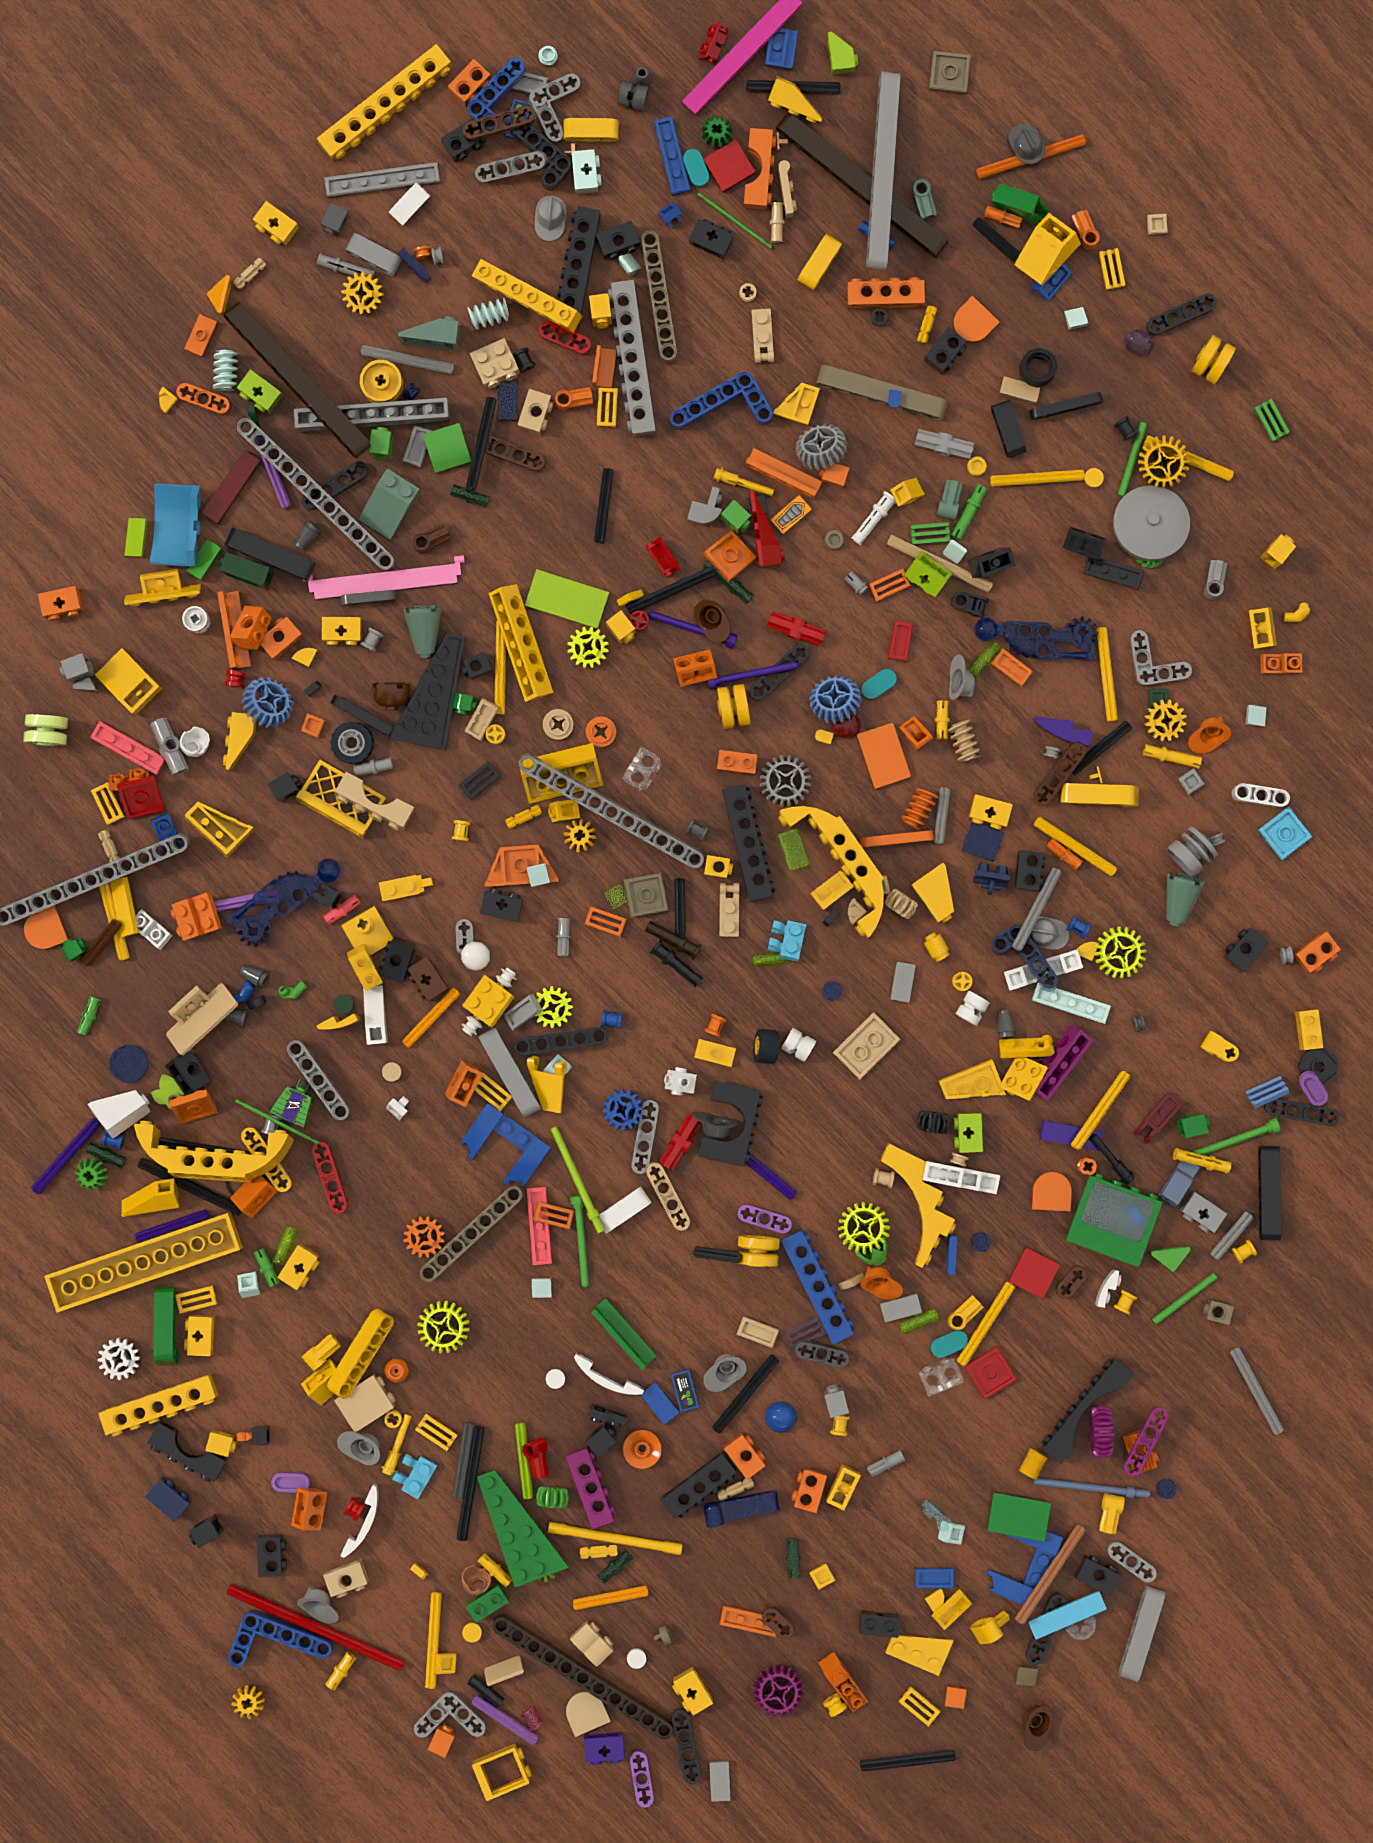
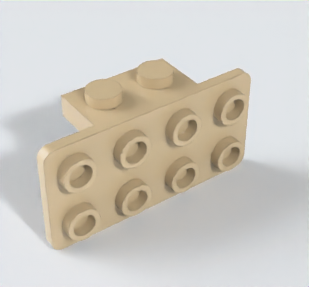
M220 983L208 995L196 985L168 1011L178 1022L166 1033V1036L177 1052L183 1056L238 1006V1002L223 983Z

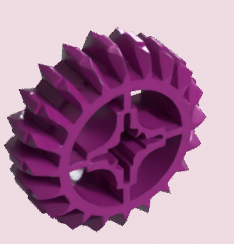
M1104 1406L1092 1407L1089 1414L1092 1455L1095 1458L1106 1459L1112 1456L1114 1450V1424L1111 1409Z
M773 1665V1671L766 1667L767 1674L760 1671L759 1675L762 1679L755 1678V1682L759 1685L755 1684L752 1686L756 1690V1692L752 1693L753 1697L757 1698L755 1704H761L759 1710L762 1711L767 1708L765 1714L769 1715L772 1711L774 1718H776L777 1713H780V1717L783 1718L785 1711L788 1715H791L790 1708L797 1711L795 1703L801 1705L802 1701L799 1698L804 1697V1693L800 1692L804 1689V1685H798L802 1682V1679L796 1678L797 1672L795 1671L790 1674L791 1667L784 1671V1665H780V1670H777L776 1665ZM775 1677H784L790 1682L780 1683ZM770 1680L772 1687L767 1691V1694L763 1695V1687ZM775 1685L779 1690H781L782 1698L777 1692H775ZM794 1687L793 1697L787 1702L785 1694L790 1691V1688ZM776 1699L782 1705H773L767 1702V1700Z

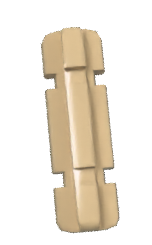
M261 258L255 260L254 265L251 264L240 274V278L237 277L233 281L234 285L241 290L246 286V282L249 283L259 274V270L262 271L266 267V263Z
M104 830L98 833L100 841H103L102 845L106 855L110 858L109 862L120 858L117 856L118 852L113 841L110 839L109 831Z
M750 1477L748 1480L745 1478L742 1482L739 1481L727 1486L725 1490L724 1488L718 1490L717 1495L720 1501L728 1499V1496L737 1495L745 1491L744 1489L746 1488L748 1490L754 1487L752 1478Z

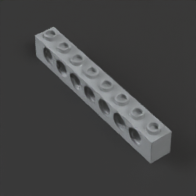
M634 280L611 283L612 289H608L609 300L614 301V308H611L612 319H616L617 326L613 328L615 338H619L620 345L616 346L617 356L622 357V364H619L620 376L624 375L625 383L621 384L623 395L627 394L628 402H624L625 412L630 413V421H627L628 432H632L633 437L656 434ZM624 298L629 303L626 306H620L618 301ZM624 317H628L631 319V323L623 325L621 320ZM626 336L634 338L631 344H626L623 340ZM629 355H635L637 360L634 363H629L626 358ZM631 374H638L639 380L636 382L630 381L629 376ZM635 392L642 394V398L638 401L633 400L631 397ZM637 411H642L645 417L638 420L634 417V414Z
M447 398L337 406L357 428L450 421L449 401ZM308 408L294 409L295 429L297 432L328 430Z

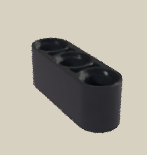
M1007 400L992 405V415L1007 458L1026 453V445L1011 401Z

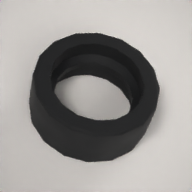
M1042 348L1032 349L1022 358L1019 366L1020 376L1030 386L1043 387L1054 378L1057 370V361L1048 350ZM1040 358L1048 363L1049 372L1045 377L1037 378L1028 372L1027 364L1031 359Z

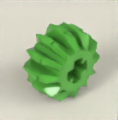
M86 1158L78 1164L77 1167L79 1169L75 1170V1174L79 1176L75 1181L82 1182L80 1187L86 1185L87 1191H90L92 1188L98 1190L100 1186L106 1183L105 1179L109 1175L104 1172L108 1168L102 1167L103 1161L97 1163L96 1158L91 1160Z
M541 1486L536 1494L537 1505L547 1508H565L569 1501L568 1489Z

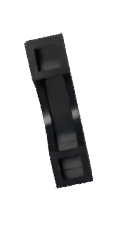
M164 1421L158 1423L147 1442L155 1452L167 1454L169 1460L175 1463L179 1461L184 1464L183 1467L190 1472L196 1471L200 1473V1477L208 1482L211 1480L214 1482L218 1478L228 1458L212 1452L198 1456L188 1454L181 1448L178 1442V1430Z

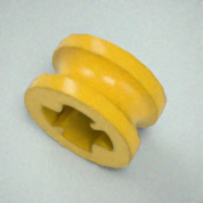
M397 1410L387 1412L384 1418L385 1424L389 1428L398 1427L402 1422L401 1413ZM393 1414L394 1416H398V1419L396 1420V1422L398 1423L394 1424L393 1421L389 1422L388 1418L391 1417L389 1415Z

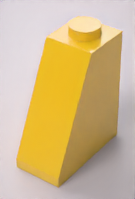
M942 863L911 885L937 923L940 921L945 923L952 918L951 913L954 912L946 866Z

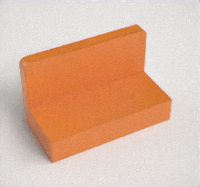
M597 345L592 380L593 387L612 388L617 350L601 348V345Z
M263 1176L253 1178L251 1183L244 1182L230 1199L244 1214L253 1218L278 1190L265 1180Z

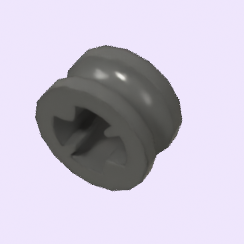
M1139 1014L1138 1017L1132 1016L1135 1032H1138L1140 1029L1145 1031L1143 1015Z

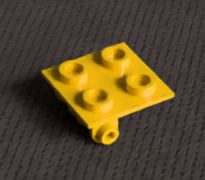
M1025 1057L1015 1058L999 1088L1006 1090L1012 1096L1015 1094L1030 1101L1048 1067Z

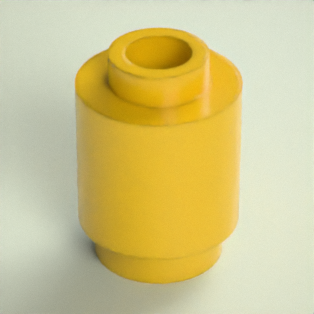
M933 932L925 937L924 945L932 959L935 958L936 962L950 955L948 952L949 948L940 933L936 935Z

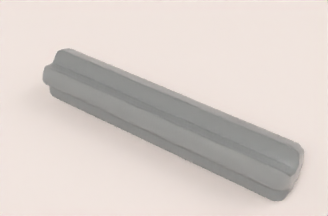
M945 787L940 788L934 833V843L943 844L945 839L950 789Z
M1244 1212L1211 1251V1256L1219 1260L1254 1217L1250 1213Z

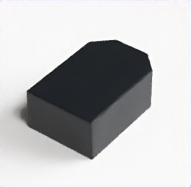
M317 680L306 688L304 692L310 697L322 685Z
M833 909L822 923L828 927L839 913Z

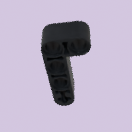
M531 125L522 127V131L520 129L517 131L515 129L511 130V135L530 152H543L546 149H550L553 152L552 156L547 157L546 165L548 168L542 174V186L550 191L556 189L571 170L570 158ZM530 137H536L538 139V143L530 144L528 142V139ZM565 162L568 166L566 169H560L557 164ZM548 176H552L555 178L556 181L552 184H548L545 181V178Z

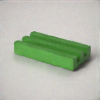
M1272 399L1254 408L1271 442L1290 432ZM1268 405L1270 406V408H1271V410H1272V412H1273L1275 418L1277 419V421H1278V423H1279L1281 429L1283 430V432L1280 431V429H1279L1277 423L1275 422V420H1274V418H1273V416H1272L1270 410H1269L1268 407H1267ZM1262 408L1264 409V411H1265V413H1266L1268 419L1270 420V422H1271V424H1272V426H1273L1275 432L1277 433L1276 436H1274V434H1273V432H1272L1270 426L1268 425V423H1267V421H1266V419H1265V417H1264V415H1263V413L1261 412L1260 409H1262Z
M949 522L910 526L913 545L951 541ZM945 527V530L915 533V530ZM946 535V538L916 540L915 538L920 536Z

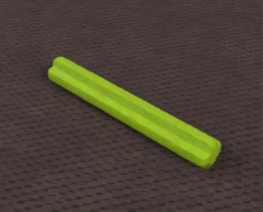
M521 1422L515 1424L522 1492L524 1499H532L534 1494L530 1462L522 1452L523 1445L528 1443L526 1425Z

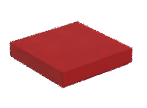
M736 139L703 158L704 163L722 193L755 174V170Z
M155 775L117 784L127 819L165 811Z
M1025 1247L1008 1281L1043 1299L1060 1264Z
M997 1346L964 1366L984 1400L1017 1380Z

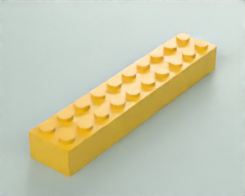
M231 1212L50 1273L44 1277L56 1312H60L238 1251L243 1246Z

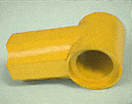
M971 1295L957 1310L948 1316L947 1323L952 1329L961 1330L984 1307ZM955 1316H960L962 1322L959 1326L955 1327L952 1324V1319Z
M330 1334L317 1346H313L302 1356V1359L314 1372L327 1361L326 1359L341 1347V1344L335 1336Z
M1104 1493L1099 1531L1116 1534L1119 1515L1124 1507V1497Z

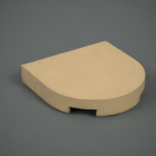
M580 1691L574 1694L567 1704L566 1716L575 1737L611 1722L604 1703L587 1691Z

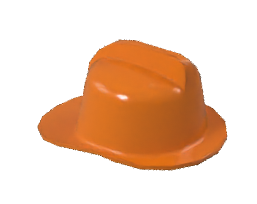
M1222 717L1207 718L1201 723L1200 728L1189 737V748L1198 754L1209 753L1230 738L1231 730L1224 724Z
M869 1265L865 1278L860 1282L862 1289L884 1300L899 1298L903 1292L902 1286L893 1280L889 1271L883 1267Z

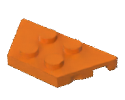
M539 845L500 847L485 882V887L530 884L527 867L544 863L547 867L550 882H559V879Z

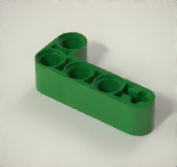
M158 1287L154 1289L153 1357L154 1362L158 1366L178 1365L179 1361L178 1348L176 1347L175 1287Z

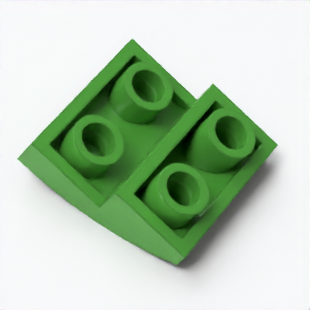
M459 423L423 434L435 474L472 462Z

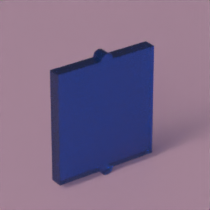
M972 822L968 834L965 835L966 840L962 851L993 862L998 849L1001 848L1000 843L1004 832Z

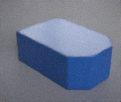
M889 391L888 406L890 408L897 409L900 406L901 391Z

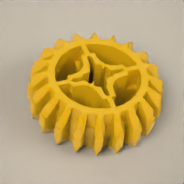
M1163 435V441L1160 442L1158 436H1156V443L1153 444L1149 440L1148 444L1150 447L1148 448L1145 445L1142 447L1146 453H1139V456L1144 458L1138 460V464H1144V466L1139 468V471L1146 470L1142 477L1150 476L1148 483L1156 480V487H1158L1159 481L1162 482L1163 488L1166 487L1167 481H1169L1170 486H1173V479L1179 483L1180 478L1178 476H1186L1182 470H1189V467L1184 465V463H1190V459L1184 458L1189 455V451L1182 452L1186 446L1178 447L1181 442L1179 439L1172 443L1173 436H1170L1169 441H1166V435ZM1162 446L1171 447L1178 454L1168 455L1164 452ZM1157 448L1158 458L1148 464L1150 454ZM1161 453L1163 454V457L1169 459V461H1167L1168 470H1166L1163 464H1159L1162 458ZM1180 459L1178 469L1171 474L1170 465ZM1161 468L1166 476H1158L1150 469Z

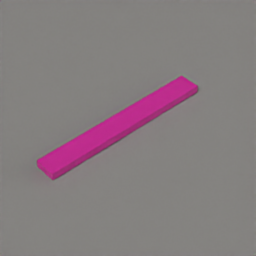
M779 0L682 100V103L697 115L803 6V3L800 0Z

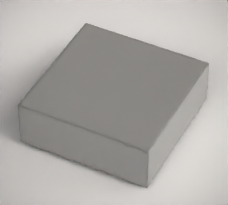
M1194 768L1177 779L1187 795L1204 785V782Z

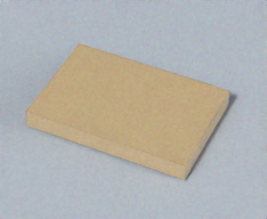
M873 1012L833 1054L860 1080L901 1039Z

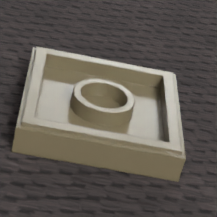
M933 51L929 90L967 94L971 55Z
M661 873L623 880L630 918L668 911Z

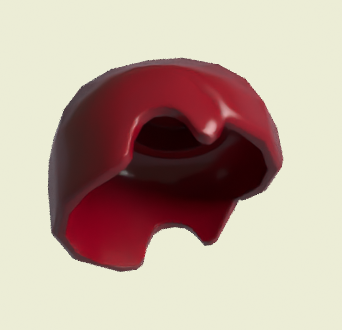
M857 714L850 715V720L845 718L843 723L838 720L834 724L831 720L833 733L840 738L846 739L856 736L861 729V720Z

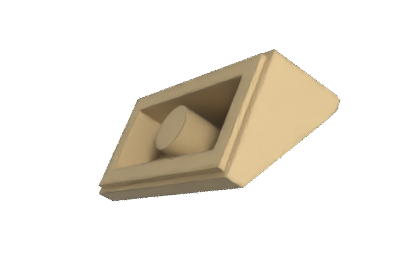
M1004 376L999 395L1036 405L1040 387H1033L1023 381Z
M516 1656L486 1667L484 1673L487 1686L522 1674L525 1667L521 1657Z

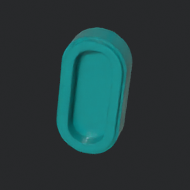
M696 149L686 151L683 156V162L691 183L696 187L705 186L709 181V173L701 153Z
M890 669L880 671L864 682L861 687L862 695L867 699L877 698L894 686L896 674Z
M954 1330L933 1340L930 1347L931 1352L938 1358L946 1357L963 1349L967 1345L968 1338L963 1331Z

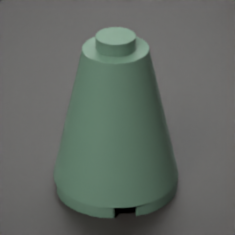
M436 605L414 606V609H409V607L403 608L415 653L420 654V658L431 657V654L435 653L442 606L436 608Z
M1168 872L1166 919L1170 921V925L1180 927L1181 924L1186 923L1206 881L1198 882V877L1192 878L1184 873L1172 876L1173 872Z

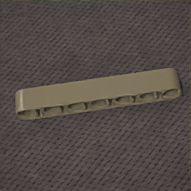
M648 230L642 235V249L659 354L663 363L671 364L677 358V349L659 237L656 232ZM652 237L655 239V243L648 245L645 243V240ZM651 256H655L658 258V262L652 264L648 259ZM659 275L662 279L659 282H653L651 277ZM661 293L665 298L662 301H656L654 296ZM660 312H664L667 314V318L660 320L657 318V315ZM663 331H668L671 335L669 338L663 339L660 334ZM665 350H672L674 354L672 357L667 358L663 355V352Z
M821 365L816 382L818 386L886 406H888L889 391H901L900 406L897 409L935 420H943L948 403L947 400L828 365Z
M517 1185L510 1186L420 1269L421 1279L425 1282H431L437 1278L522 1199L523 1190ZM516 1189L519 1192V1198L511 1199L509 1191ZM497 1202L505 1205L504 1212L500 1213L495 1210ZM483 1215L490 1217V1225L485 1226L481 1223ZM469 1228H473L477 1232V1236L473 1239L469 1238L466 1234ZM453 1242H460L463 1247L462 1250L459 1252L455 1251L452 1248ZM439 1255H446L448 1263L445 1265L440 1264L438 1261ZM425 1268H432L434 1276L431 1278L426 1277L424 1274Z

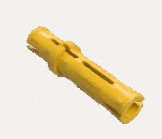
M1145 744L1146 748L1143 750V756L1156 758L1161 762L1165 760L1197 769L1200 768L1202 762L1201 756L1169 750L1164 746L1161 748Z
M1175 1148L1173 1153V1160L1205 1167L1209 1171L1216 1170L1228 1174L1231 1169V1162L1216 1159L1212 1155L1208 1157Z

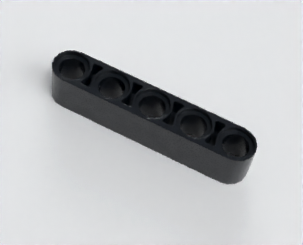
M233 527L224 544L235 551L305 581H309L316 566V563Z
M602 1027L525 1037L515 1042L514 1050L519 1055H529L598 1045L607 1040L608 1033ZM596 1030L604 1032V1039L602 1041L594 1039V1032ZM577 1033L585 1035L584 1043H576L575 1035ZM560 1035L566 1038V1044L563 1047L556 1044V1038ZM540 1038L547 1041L545 1049L537 1047V1041ZM525 1041L528 1044L526 1052L518 1050L519 1042Z
M1259 1146L1260 1240H1281L1280 1147Z

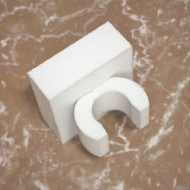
M404 1096L398 1102L393 1098L386 1106V1109L400 1121L407 1113L404 1107L409 1101Z

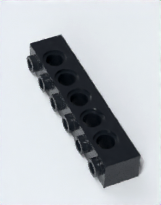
M578 206L577 212L573 211L571 223H574V228L569 231L568 242H571L570 249L565 251L564 260H567L566 268H562L561 279H564L563 286L558 288L557 297L560 298L562 303L569 299L573 300L575 304L571 308L577 310L582 315L601 213L600 210ZM582 225L589 227V230L585 233L580 232L578 229ZM577 244H584L586 246L583 251L575 249ZM579 262L582 264V267L579 270H574L571 267L572 264ZM571 281L578 282V286L574 289L569 288L568 284Z
M745 784L723 789L722 793L749 901L772 897V892H775L773 881L768 880L767 874L770 873L768 862L764 863L762 855H766L763 843L759 844L758 837L761 836L759 825L754 823L753 818H756L754 806L750 807L749 799H752L750 788H746ZM736 801H743L745 809L742 811L736 810L734 807ZM747 819L750 822V827L745 830L741 829L739 826L740 820ZM746 838L754 840L755 845L752 848L744 846ZM751 856H756L759 859V865L756 867L750 866L748 859ZM755 875H761L764 878L762 885L754 884L753 877Z

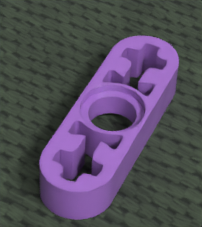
M744 1204L738 1209V1217L743 1222L779 1233H787L792 1227L791 1220L787 1216L749 1204ZM749 1208V1212L755 1214V1210H758L756 1222L752 1221L754 1218L752 1216L743 1218L741 1210ZM767 1213L770 1216L768 1224L760 1223L759 1216L761 1214ZM773 1216H777L776 1221L779 1222L785 1219L788 1227H784L783 1230L780 1229L778 1224H774V1228L770 1227L773 1223Z
M637 1749L630 1755L636 1801L641 1807H649L653 1803L654 1794L648 1758L643 1750ZM636 1755L644 1758L641 1760L642 1768L646 1767V1769H638L637 1761L633 1760L636 1759ZM638 1774H645L648 1778L645 1783L637 1782L636 1777ZM649 1786L645 1790L646 1795L650 1796V1798H648L647 1802H644L643 1799H640L642 1797V1789L638 1790V1788Z

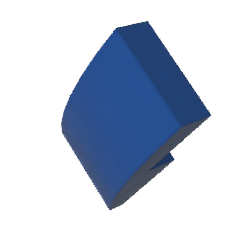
M169 812L151 819L159 841L178 834ZM177 838V846L183 847L181 839ZM161 845V847H162L164 853L166 854V853H167L166 847L163 846V845Z

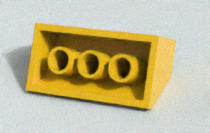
M593 743L537 756L539 759L590 788L603 786ZM525 759L522 764L524 767L530 768L534 763L531 759ZM544 768L540 770L539 774L542 777H548L550 771ZM520 769L529 804L564 796ZM559 778L556 784L559 787H563L567 784V781L564 778ZM575 788L573 793L583 791V789Z

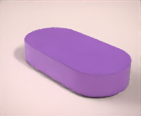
M1313 1071L1303 1072L1299 1077V1083L1307 1098L1313 1105H1324L1328 1101V1092L1321 1080Z
M279 1472L273 1476L271 1481L275 1491L297 1493V1488H309L311 1483L308 1475L296 1472Z

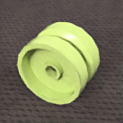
M25 715L24 725L36 730L24 732L23 742L39 746L66 745L67 735L55 732V730L67 729L68 718L51 715Z

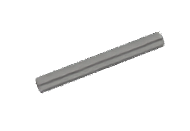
M363 345L361 348L362 356L446 374H453L454 372L453 363Z
M1052 868L1012 945L1014 949L1018 951L1023 949L1061 875L1059 869Z
M1239 1347L1232 1349L1230 1354L1275 1435L1282 1433L1284 1429Z

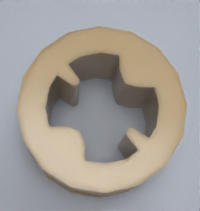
M750 283L742 285L739 292L740 298L745 302L753 301L756 297L755 286ZM746 288H750V292L753 295L750 294V297H745V293L742 292L743 290L746 291Z
M952 1152L953 1158L950 1159V1162L966 1167L965 1161L969 1157Z

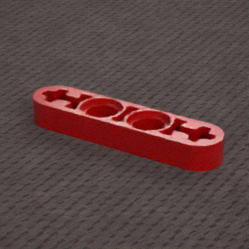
M319 1141L317 1145L314 1144L312 1147L313 1157L329 1206L334 1213L339 1214L347 1209L348 1201L330 1146L324 1141ZM321 1144L322 1147H326L324 1156L327 1157L329 1155L330 1159L319 1162L318 1159H321L322 1156L321 1153L316 1152V1149L319 1148L318 1145ZM324 1163L332 1165L331 1173L326 1174L322 1171ZM330 1181L337 1182V1191L331 1192L328 1189ZM341 1192L342 1196H338L340 1202H344V1205L341 1206L342 1210L334 1207L336 1198L331 1199L330 1195H336Z

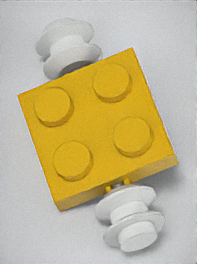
M501 968L502 975H496L498 983L484 975L462 1005L474 1014L473 1017H466L468 1020L466 1024H461L464 1026L462 1030L468 1035H477L476 1029L482 1028L480 1020L493 1028L514 999V996L504 989V986L512 987L510 983L512 979L517 980L514 977L516 973L509 968L505 970Z

